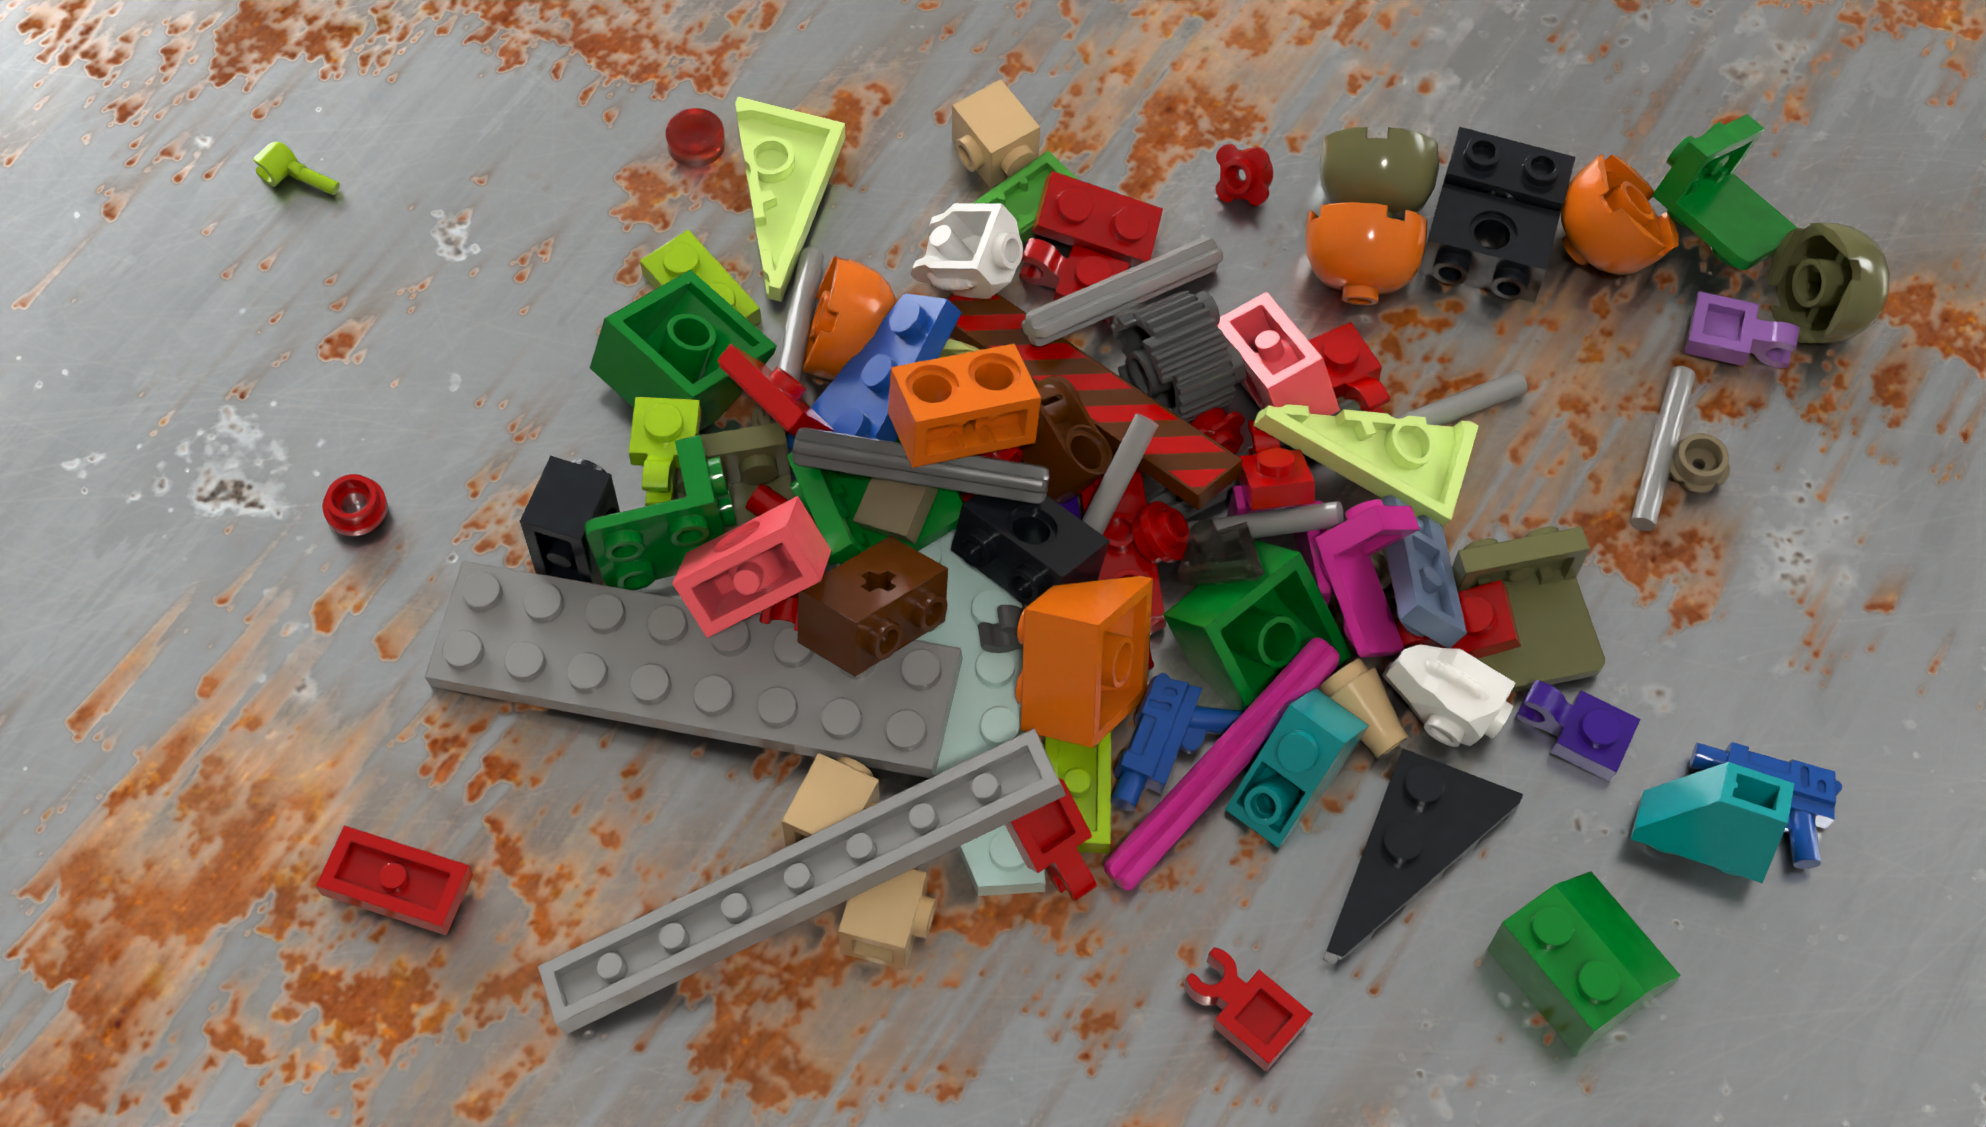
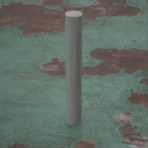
M813 247L804 248L800 252L778 367L788 372L799 382L824 259L823 253Z
M1676 366L1671 370L1630 523L1634 528L1641 531L1654 530L1659 516L1674 450L1679 440L1695 379V372L1685 366Z
M1516 370L1394 418H1405L1408 415L1426 417L1427 424L1441 426L1526 393L1527 382L1524 375L1519 370Z
M1135 414L1082 518L1083 522L1102 535L1159 426L1156 422L1143 415Z
M1340 501L1190 521L1187 522L1190 531L1188 547L1334 528L1344 522L1343 507Z

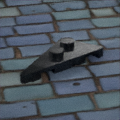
M1402 748L1323 960L1336 965L1338 960H1342L1349 953H1354L1373 936L1375 930L1401 908L1404 910L1442 876L1444 870L1455 861H1459L1475 848L1477 842L1504 818L1507 820L1513 815L1521 802L1523 794Z

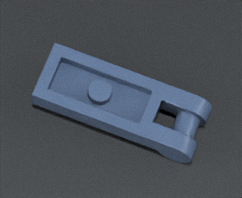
M1392 495L1381 499L1385 506H1409ZM1426 515L1415 516L1420 530L1385 548L1389 564L1388 572L1392 579L1397 604V616L1404 627L1414 635L1419 637L1427 636L1444 647L1451 648L1467 634L1444 530L1441 524Z

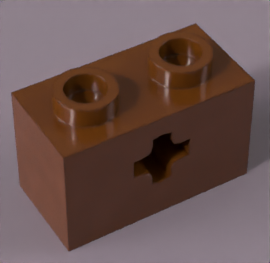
M889 536L823 574L820 582L798 592L797 642L856 677L945 622L948 607L946 599L948 568Z

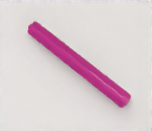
M1320 637L1312 638L1105 861L1104 871L1117 886L1126 891L1132 890L1264 747L1288 706L1314 688H1318L1338 667L1340 655L1333 646Z

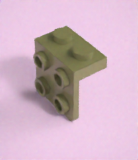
M1553 526L1542 527L1528 533L1524 538L1498 542L1493 538L1481 539L1468 544L1457 552L1452 569L1458 592L1502 580L1507 587L1521 647L1482 657L1478 660L1514 681L1516 684L1511 693L1531 689L1535 680L1552 685L1595 676L1601 672L1605 664V656L1576 579L1590 550L1582 526L1560 531L1557 527Z

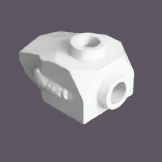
M954 203L944 213L932 217L928 228L930 236L926 255L924 258L915 261L911 276L918 282L933 284V286L941 290H948L954 295L978 299L991 298L1012 282L1017 266L1022 260L1023 245L1016 219L1003 204Z
M1416 645L1404 649L1394 662L1388 664L1382 674V677L1423 722L1425 731L1437 741L1448 746L1458 747L1460 743L1472 746L1484 734L1493 739L1499 733L1513 709V705L1506 700L1516 683L1461 649Z

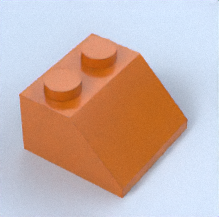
M1135 576L1053 585L1023 610L1017 628L1018 641L1023 645V667L1015 690L1016 701L1021 705V731L1028 732L1035 728L1038 735L1094 748L1141 703L1148 682L1153 578Z

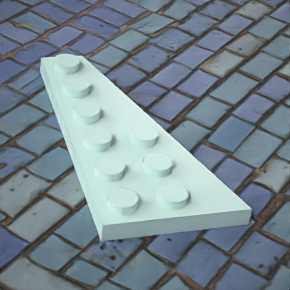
M956 529L918 551L948 568L946 598L948 607L945 622L916 640L961 648L963 657L935 776L1026 733L1021 731V705L1017 703L1015 697L1017 680L1023 667V649L1006 653L985 651L981 648L977 626L981 622L1000 625L997 608L1000 605H1014L1022 608V603L951 551ZM1005 825L957 847L978 896L1045 892V870L1043 869L1037 873L1026 866Z

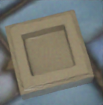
M871 478L853 521L862 529L916 544L939 489Z

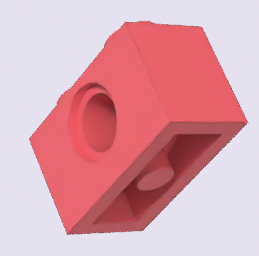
M1268 292L1220 317V323L1216 326L1222 330L1223 340L1227 342L1228 347L1233 346L1239 351L1245 363L1247 378L1240 383L1261 410L1265 409L1268 405L1283 407L1286 404L1308 406L1310 414L1333 415L1340 411L1323 357Z
M797 496L687 552L672 584L708 638L820 582L831 549Z

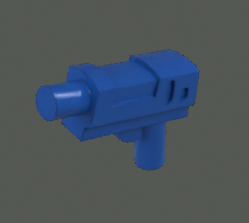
M1166 673L1154 676L1149 681L1136 714V727L1128 748L1121 753L1115 767L1114 775L1118 782L1111 797V803L1122 810L1134 811L1143 789H1150L1161 794L1179 748L1188 754L1196 752L1202 745L1206 733L1223 735L1242 715L1243 711L1196 706L1202 691L1201 687L1171 679Z
M1698 742L1695 744L1690 759L1691 768L1702 771L1731 762L1795 783L1788 824L1784 831L1789 833L1793 866L1799 869H1810L1821 865L1816 826L1828 829L1835 820L1836 796L1842 790V784L1836 780L1835 771L1793 759L1787 762L1749 751L1748 746L1731 742L1726 750Z

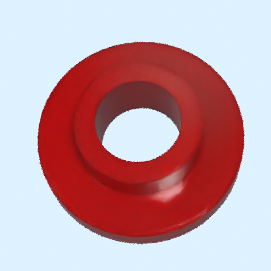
M348 474L336 479L329 486L322 503L323 514L329 526L334 531L347 536L363 535L377 528L384 520L388 508L387 498L381 486L374 480L359 474ZM353 504H366L363 509L357 512L346 513Z
M1154 501L1144 506L1140 516L1136 517L1132 522V535L1135 544L1148 561L1155 564L1162 561L1174 563L1185 557L1190 531L1184 516L1177 509L1169 507L1164 502Z

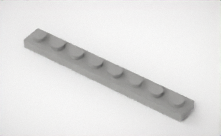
M1035 728L539 965L538 969L555 1024L565 1034L571 1033L1066 796Z

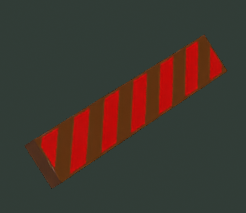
M953 293L945 298L962 312L950 334L951 338L974 346L979 350L1015 343L1035 386L1039 381L1053 375L1062 376L1069 380L1076 388L1082 404L1099 432L1107 439L1114 452H1117L1135 414L1143 415L1156 422L1159 426L1137 468L1197 510L1201 509L1242 475L1241 458L1064 338H1059L1043 346L1032 345L1028 336L1023 333L1021 325L1023 320L1026 319L1027 313L998 293L989 299L968 298L954 295ZM1052 397L1050 404L1061 400V397Z

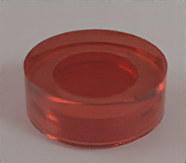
M701 108L686 109L674 115L667 124L665 135L668 151L677 163L686 167L700 168L714 163L723 154L725 149L724 127L719 117L711 111Z

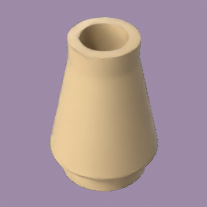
M1361 658L1354 660L1337 671L1318 687L1322 693L1369 725L1360 740L1370 748L1377 759L1392 751L1409 737L1401 726L1376 668L1369 670Z

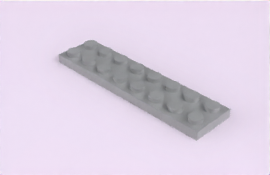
M462 561L424 677L431 687L811 757H816L818 753L836 761L839 757H848L866 767L932 778L936 773L963 657L961 648L914 640L893 653L889 658L878 662L854 677L797 642L798 631H794L795 624L788 621L773 620L770 624H764L759 621L760 613H756L707 638L684 601L679 598Z

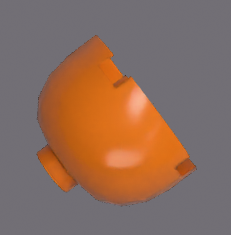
M1604 154L1599 155L1580 170L1569 182L1561 210V223L1566 233V236L1562 238V242L1568 254L1580 265L1585 266L1590 263L1598 270L1617 275L1636 273L1657 262L1676 248L1679 235L1675 223L1668 215L1667 210L1658 217L1649 203L1655 192L1653 188L1633 167L1615 155L1611 154L1605 160Z
M1347 202L1322 205L1320 217L1310 210L1307 214L1305 239L1306 255L1314 275L1325 286L1342 291V301L1355 305L1377 304L1379 294L1396 292L1412 281L1420 269L1426 248L1428 227L1426 218L1409 210H1405V221L1387 217L1388 205Z
M836 256L832 258L817 291L816 299L819 300L811 322L802 369L804 373L829 381H833L847 362L865 347L875 335L884 317L897 303L890 283L878 271L860 262Z

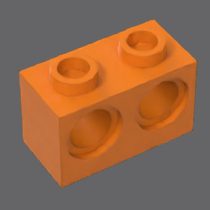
M1015 343L891 367L888 415L912 468L1035 443L1041 396Z

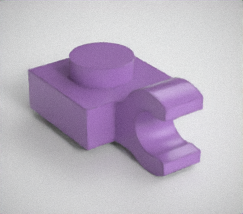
M1699 291L1693 308L1684 353L1745 366L1751 352L1759 361L1768 366L1788 368L1791 351H1795L1800 327L1787 322H1771L1757 319L1759 304Z

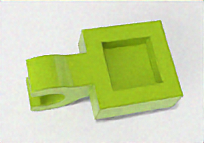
M635 397L628 453L631 465L643 466L641 487L642 490H646L645 506L673 500L676 467L680 468L675 440L699 435L702 414L700 400Z

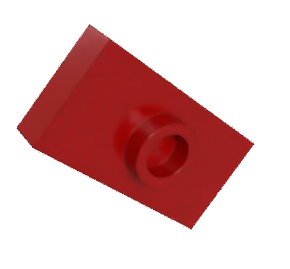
M732 344L727 347L717 360L720 363L719 367L790 434L796 436L798 429L803 427L830 432L834 431L826 421L801 399L807 389L782 368L777 366L771 371L765 364Z

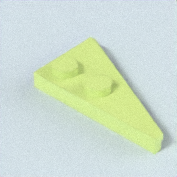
M737 97L735 102L737 122L767 298L782 302L846 138L845 123Z
M1286 404L1283 407L1268 405L1257 413L1253 425L1296 450L1301 449L1302 453L1375 495L1381 498L1388 495L1398 498L1412 507L1416 517L1426 515L1442 526L1452 520L1479 427L1472 421L1461 420L1453 427L1427 424L1426 417L1408 415L1405 418L1397 419L1388 413L1345 409L1336 416L1310 414L1308 406Z

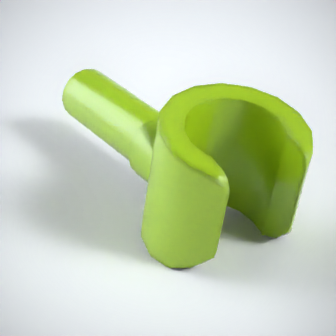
M277 141L268 144L253 158V161L259 165L256 168V174L272 187H276L288 175L333 196L336 195L340 187L338 181L309 169L306 165L298 162L294 153L282 142Z

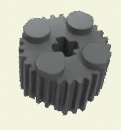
M1205 290L1191 295L1189 291L1178 292L1117 317V319L1113 320L1114 324L1110 326L1113 331V339L1115 341L1121 340L1124 345L1122 352L1126 356V364L1118 367L1119 376L1188 423L1206 411L1230 405L1231 401L1234 400L1233 394L1236 393L1234 385L1245 381L1247 378L1245 363L1241 354L1235 347H1228L1227 342L1222 338V330L1216 326L1220 323L1219 309L1214 298Z

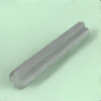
M1200 238L1029 311L1026 314V319L1021 323L1023 333L1028 336L1032 345H1046L1216 271L1218 263L1223 260V252L1217 248L1213 238Z

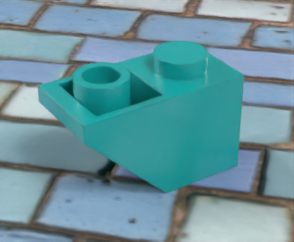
M1314 688L1288 706L1225 807V810L1279 848L1337 777L1369 725L1320 690Z
M1726 762L1643 791L1630 839L1649 845L1662 853L1676 854L1715 867L1728 875L1741 876L1763 883L1788 824L1795 783Z

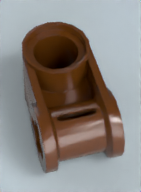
M1053 375L1039 381L1036 385L1041 396L1036 441L1032 444L1022 445L1019 449L1023 451L1022 460L1024 463L1045 466L1049 469L1050 478L1047 496L1055 502L1062 504L1069 503L1106 473L1113 459V451L1109 442L1099 432L1082 404L1076 388L1069 380L1062 376ZM1052 397H1061V400L1050 404Z

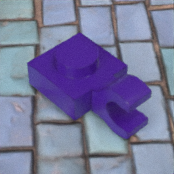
M1539 680L1533 682L1529 693L1525 695L1515 716L1527 725L1557 736L1550 753L1609 782L1617 773L1641 720L1580 690L1571 705L1558 689Z

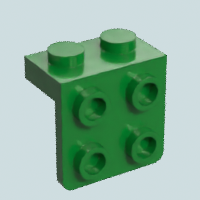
M1748 114L1725 125L1722 122H1718L1698 138L1690 135L1682 140L1669 155L1667 164L1671 166V169L1652 195L1667 208V213L1673 221L1683 227L1690 228L1711 246V251L1717 259L1740 270H1747L1773 256L1786 234L1797 228L1734 174L1765 130Z
M701 435L675 440L686 497L593 518L585 523L586 538L606 586L639 590L651 585L655 580L675 576L687 552L726 533V527L737 525L735 510L729 487L726 484L720 456L707 458Z
M897 437L895 442L901 443L899 437ZM793 452L786 455L796 477V480L790 483L794 497L798 496L809 515L813 516L817 528L831 549L827 562L829 565L842 564L888 537L862 529L853 521L871 480L870 477L798 466L793 462ZM939 489L916 544L902 540L899 541L919 551L956 529L962 504L965 503L961 493Z

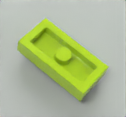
M689 229L640 260L642 274L656 289L691 269L754 326L762 321L760 307Z
M1111 732L1094 748L1045 737L1044 748L1058 778L1064 780L1093 836L1077 847L1080 853H1109L1111 840Z

